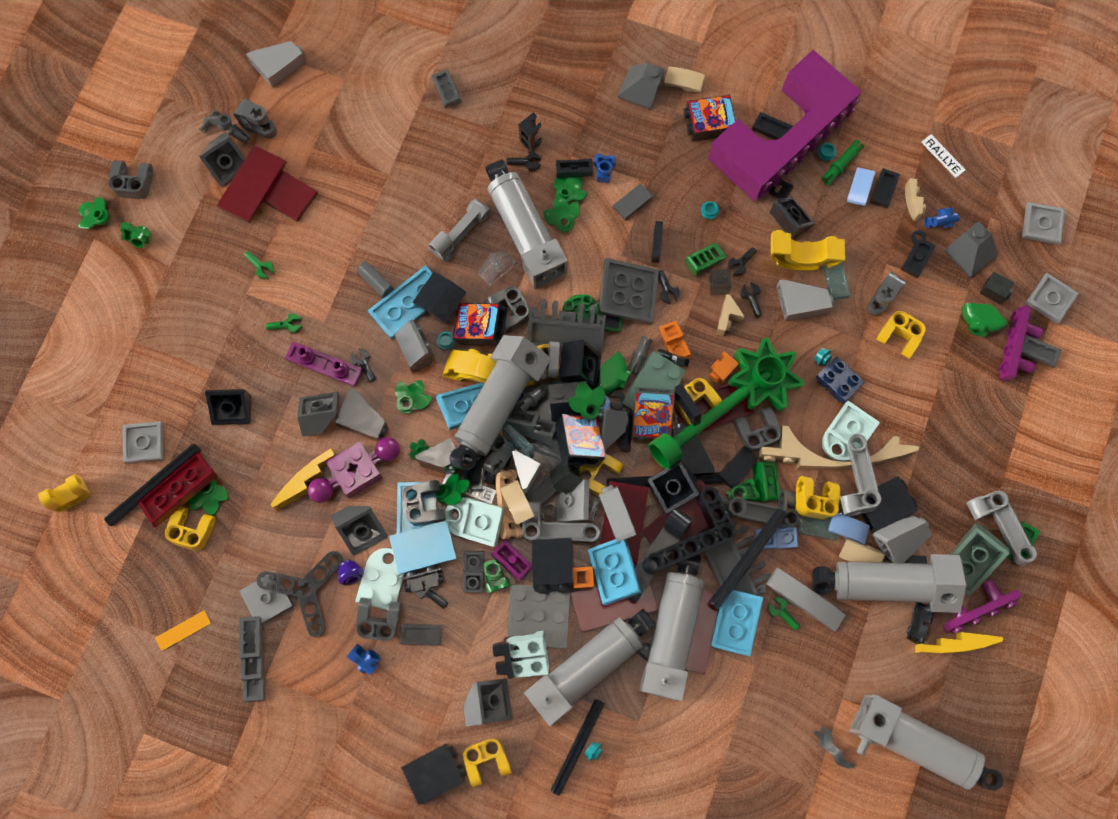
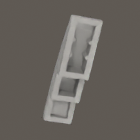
M779 568L775 569L766 583L767 586L792 605L799 607L832 631L836 632L845 617V614Z

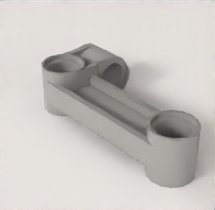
M477 198L470 202L465 216L448 234L440 231L429 243L430 251L446 263L452 258L455 253L454 248L478 221H485L489 216L491 209Z
M855 434L850 437L847 451L858 493L840 496L844 516L873 512L881 502L867 447V440L863 435ZM852 443H859L861 448H855ZM866 498H872L875 504H868Z
M995 491L968 501L966 504L975 521L987 515L993 516L1017 565L1027 566L1035 560L1037 552L1031 546L1008 501L1006 493ZM993 498L998 499L1001 505H996L993 502ZM1021 552L1027 553L1029 559H1024L1021 556Z
M528 502L534 514V517L523 522L522 532L528 540L572 538V541L592 542L599 537L598 526L591 522H541L542 502ZM530 525L537 528V533L533 536L528 535L526 532V528ZM588 527H594L596 534L593 537H588L585 534V530Z

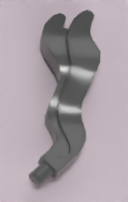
M821 727L822 733L817 730L813 731L818 737L820 747L832 754L836 764L845 768L855 767V764L845 761L843 752L833 745L832 733L829 729Z

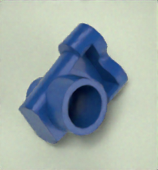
M596 154L594 165L597 170V182L609 183L612 169L616 166V157L613 155L604 156Z
M953 207L938 210V216L925 218L924 223L927 228L938 226L947 228L954 226L953 222H958L959 216L957 213H954Z
M358 643L346 656L350 661L357 664V668L361 673H368L369 675L374 672L381 660L377 652L372 649L365 652Z

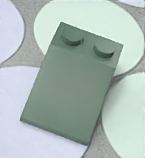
M653 351L647 357L621 404L633 410L635 387L672 389L675 391V386H678L686 370Z
M976 522L949 554L960 555L966 581L965 593L971 596L1010 554V551L1006 544Z

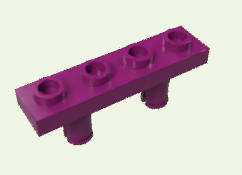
M1025 305L1014 310L1011 315L1012 323L1007 332L1008 341L1003 350V362L999 367V379L1005 382L1016 378L1017 369L1029 374L1035 369V363L1022 359L1020 356L1025 335L1038 339L1043 333V328L1028 323L1031 307Z
M292 342L285 357L289 362L352 387H356L363 372L362 368Z
M993 579L988 580L982 584V587L990 598L989 603L970 612L966 611L962 605L961 613H954V619L946 622L942 627L946 634L951 631L956 634L964 630V625L971 623L973 626L983 621L981 617L986 615L992 617L1000 613L999 609L1003 607L1010 609L1018 604L1017 600L1022 597L1017 589L1009 594L1001 595Z

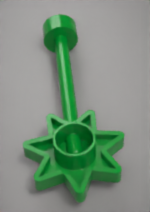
M767 337L763 338L759 343L756 353L742 348L737 349L734 353V358L739 363L741 371L732 376L728 384L739 389L701 416L700 424L694 427L692 424L673 438L667 433H663L650 442L648 447L657 463L663 468L669 469L683 458V453L680 449L683 445L745 398H747V407L750 410H753L766 399L778 411H783L788 405L786 391L799 390L804 385V380L789 370L797 356L796 352L790 351L776 354Z

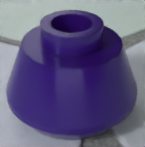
M346 560L338 568V581L345 586L360 581L364 575L363 568L355 561Z

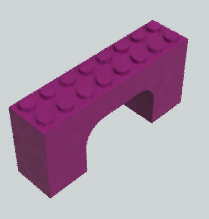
M814 50L808 53L788 72L781 90L805 114L784 136L777 140H764L737 119L712 142L708 160L755 202L759 198L763 199L769 193L768 189L772 186L776 187L781 182V177L784 174L789 175L797 162L800 164L806 158V154L809 151L813 152L818 147V142L821 139L826 140L831 134V130L833 128L837 129L843 123V119L846 116L849 118L860 102L859 97L862 91Z

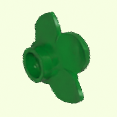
M556 177L554 181L555 197H563L568 204L571 201H582L588 194L581 189V177L568 179Z
M557 196L553 202V209L543 211L544 218L550 225L557 226L560 231L569 232L574 227V220L580 214V207L578 202L569 205L563 197ZM568 220L567 225L563 226L562 221Z
M97 197L93 203L85 202L79 206V213L83 218L78 226L82 229H91L95 225H106L110 220V214L106 209V201L101 197Z
M422 380L415 381L409 386L403 381H399L395 387V395L398 398L396 405L401 413L408 414L414 409L422 410L432 400L431 396L424 394ZM405 402L410 403L408 407H403Z
M580 382L576 387V397L568 398L569 406L574 412L581 413L583 418L593 420L599 415V407L605 402L604 388L599 386L592 390L587 384ZM589 406L592 408V412L590 414L587 413V408Z
M457 472L451 475L445 484L440 485V491L435 493V496L440 503L446 502V504L451 506L461 502V495L468 491L470 481L459 480L460 477Z
M214 480L209 483V490L205 491L203 488L189 500L191 510L203 507L208 514L213 516L219 509V501L228 499L226 489L223 486L217 485Z

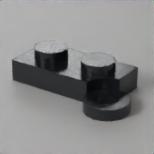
M916 230L912 233L911 241L915 245L901 268L902 271L915 278L920 276L936 246L926 241V234L921 230ZM920 235L922 240H917L915 236Z

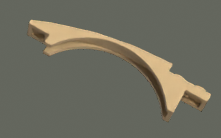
M789 426L781 427L778 448L761 447L759 450V458H764V461L775 462V460H783V463L794 464L796 461L797 469L838 470L852 468L851 462L833 461L811 452L797 440ZM893 436L879 452L870 456L871 463L875 465L903 458L917 452L919 446L899 444V437Z

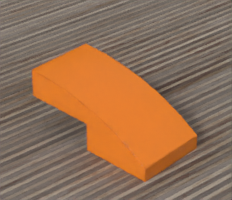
M677 321L660 326L659 331L667 351L688 359L691 358V353L684 341V335Z

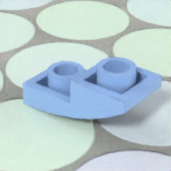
M857 167L847 202L866 205L875 171Z
M837 513L831 518L828 532L843 536L845 539L850 538L864 545L870 526L849 516Z
M797 528L777 529L763 549L799 548ZM756 529V537L762 529Z

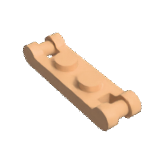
M502 469L495 475L497 505L505 508L500 529L502 539H509L510 537L520 539L523 536L520 523L516 525L500 488L516 481L518 476L516 469H508V471Z

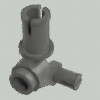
M215 109L212 110L209 116L204 118V123L199 128L201 132L203 131L206 134L210 126L217 125L220 130H227L229 136H233L243 144H246L251 134L237 127L236 123L232 125L231 118L228 115L222 114L218 116L219 112Z

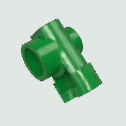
M121 223L122 240L130 241L137 248H143L146 243L149 244L151 242V231L145 226L136 227L131 223Z
M753 478L743 481L744 484L726 491L728 500L735 499L734 493H739L740 498L746 501L756 502L760 500Z
M497 559L483 563L488 583L485 585L488 594L511 586L508 577L504 576ZM491 568L497 569L495 575L490 574Z

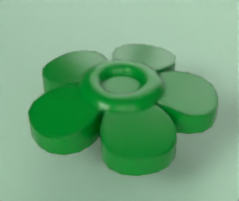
M419 439L417 443L412 442L409 448L414 450L409 453L410 458L416 459L415 455L430 448L425 446V440Z

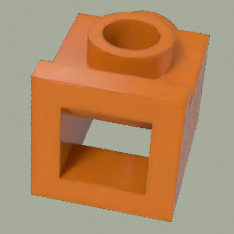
M724 351L720 360L717 359L711 366L713 370L709 374L710 379L722 385L736 370L739 363Z
M593 566L573 568L574 588L594 587Z

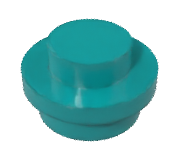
M824 143L818 149V156L824 161H830L836 155V149L831 143Z
M713 201L705 202L701 207L702 216L706 219L716 218L719 214V206Z
M449 331L439 333L436 338L438 347L443 350H449L455 344L453 334Z
M825 348L819 350L814 358L817 361V365L821 366L829 363L832 358L831 350H826Z
M593 741L587 748L585 755L590 762L594 759L598 760L602 755L603 750L601 749L602 744L600 742L596 743Z

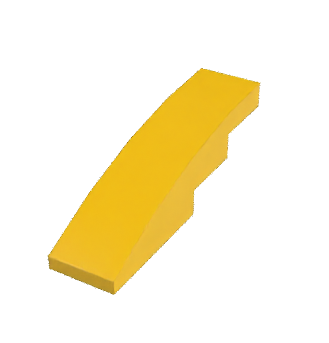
M330 448L302 468L282 488L271 503L272 508L279 510L307 494L308 484L324 475L321 468L327 465L326 462L336 456L334 451Z
M961 632L956 633V640L939 638L936 639L935 645L917 644L915 645V653L942 654L964 652L1002 642L1003 637Z

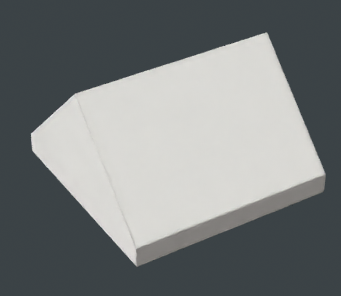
M515 450L512 451L513 459L525 495L532 488L540 474L541 466L540 463Z

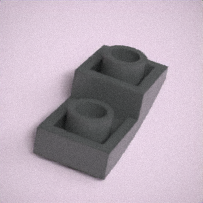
M464 551L463 592L483 593L484 551Z

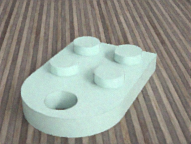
M847 400L822 437L824 452L834 461H850L847 451L850 437L855 434H861L868 441L880 422ZM852 443L855 448H861L859 443ZM833 445L841 448L842 452L840 455L832 452Z
M462 497L461 502L458 504L447 506L445 521L447 520L449 530L454 535L495 547L497 546L505 508L469 497ZM454 509L458 510L459 512V518L457 520H455L452 517V511Z
M379 549L368 558L355 602L359 603L361 597L371 598L373 607L388 610L391 601H398L403 584L402 578L405 577V573L398 574L395 558L391 564H385L383 561L386 554H393L392 549Z

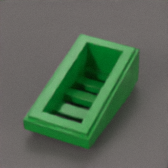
M715 242L686 257L685 263L694 276H697L725 259L726 256ZM713 249H715L718 253V257H716L712 252ZM706 253H709V254H710V256L712 257V260H710V259L708 258V256L706 255ZM703 256L707 263H704L700 257ZM696 259L698 260L701 266L697 265V263L695 262Z

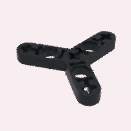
M331 551L303 579L264 571L258 575L257 585L264 590L298 597L308 633L313 637H319L325 631V623L316 591L340 567L343 559L340 553ZM337 555L339 557L337 559L339 563L337 565L333 563L329 567L330 569H332V571L329 573L324 566H321V564L325 562V564L327 565L330 562L329 557H335ZM317 569L324 570L326 575L323 580L319 581L314 578V572ZM269 575V579L275 581V577H279L276 584L277 589H273L274 584L271 583L263 586V582L260 579ZM284 579H288L292 583L291 588L287 591L280 588V583ZM295 581H299L297 586L301 587L308 584L311 592L302 595L303 592L296 589V593H292L295 588ZM308 603L316 605L317 610L314 614H307L305 612V606ZM319 614L320 619H316L318 625H322V628L316 634L315 631L310 630L313 627L312 620L308 622L307 618H312Z

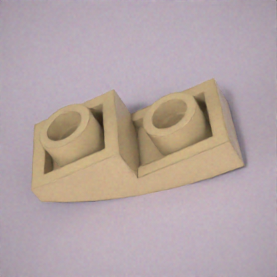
M668 67L664 84L669 87L683 88L684 91L701 93L706 75L688 69Z
M910 178L905 185V199L913 221H918L924 215L926 205L923 204L924 197L918 196L919 186H917V179Z
M518 480L500 488L516 525L534 517Z
M847 538L839 557L849 562L881 563L885 553L869 545L864 546Z

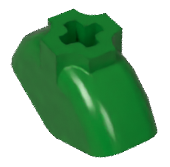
M966 303L961 307L962 316L967 325H969L967 329L975 336L985 337L987 334L998 333L1008 326L1004 317L990 304Z
M619 351L600 368V386H603L605 395L611 394L618 389L623 390L631 371L627 370L625 358Z

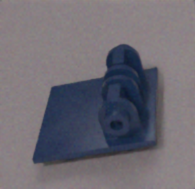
M837 356L815 377L818 380L817 383L821 386H828L825 389L826 391L829 388L832 390L829 393L830 395L835 392L833 397L843 404L865 383Z

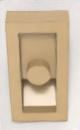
M726 294L716 335L724 336L725 331H729L732 320L742 322L744 319L743 313L731 295Z

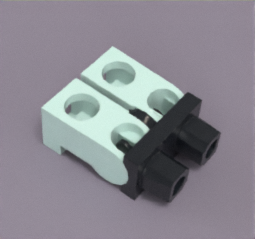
M544 630L530 635L504 637L503 642L493 644L494 657L504 656L505 661L496 662L495 664L497 675H507L508 679L548 675L550 666Z

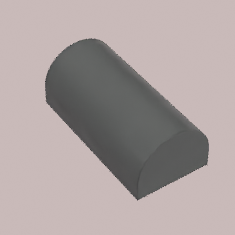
M364 261L358 267L357 273L382 298L394 290L367 261Z

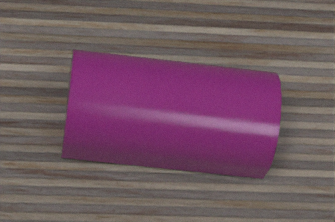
M506 540L491 553L519 582L532 570V565Z

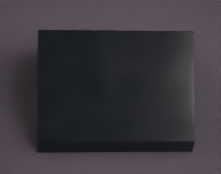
M793 196L776 200L770 210V214L786 233H791L792 240L815 224Z
M245 389L205 391L212 425L250 424L251 395Z
M679 460L669 469H664L648 479L666 514L700 495L696 476L682 460Z

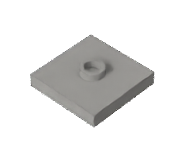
M1028 202L1025 208L1022 238L1059 245L1062 240L1065 209Z
M1046 273L1025 303L1058 324L1079 293L1049 273Z
M163 422L123 425V463L164 460Z
M583 480L567 494L557 490L556 522L588 520V480Z
M267 575L265 578H261L260 581L263 582V586L271 583L274 584L273 589H277L276 584L279 577L276 576L274 581L269 579V575ZM257 581L239 591L252 617H261V625L294 607L288 595L264 590L257 585ZM281 582V583H280V588H281L282 590L286 591L285 588H284V586H283V584H282V582Z

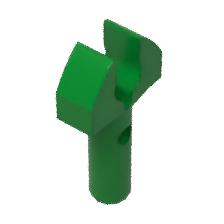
M250 251L244 254L257 268L255 274L260 279H269L263 273V268L269 269L274 274V266L270 261L261 262Z
M288 314V318L285 321L266 323V329L287 328L290 334H296L303 327L302 325L292 326L291 324L294 321H302V319L296 314Z
M773 598L780 605V610L774 609L768 603L769 614L772 617L776 615L781 616L794 631L798 630L800 625L786 611L788 602L783 598Z

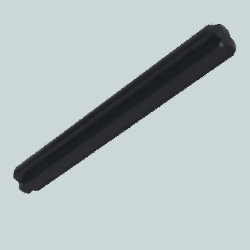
M598 699L594 700L551 788L553 794L561 795L604 707V702Z

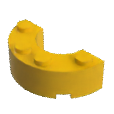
M776 230L771 233L772 262L776 261L777 266L790 270H819V266L827 265L828 268L834 267L845 261V239L830 236L818 242L806 241L801 243L792 240L791 233Z
M469 349V351L452 350L448 355L442 377L457 381L468 379L485 383L496 362L490 358L492 354H487L486 356L480 354L475 349Z

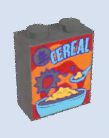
M635 387L632 437L638 440H646L647 438L656 439L663 433L671 436L674 390Z

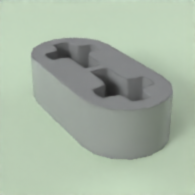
M549 342L548 356L551 357V360L547 365V377L557 378L559 342Z

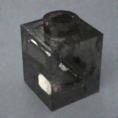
M730 269L711 270L708 278L710 296L729 294L732 288Z

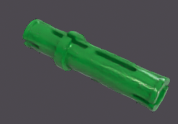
M854 140L843 155L830 165V169L821 177L822 182L829 178L824 184L831 185L834 179L844 172V168L864 148L863 143L856 147L861 141Z

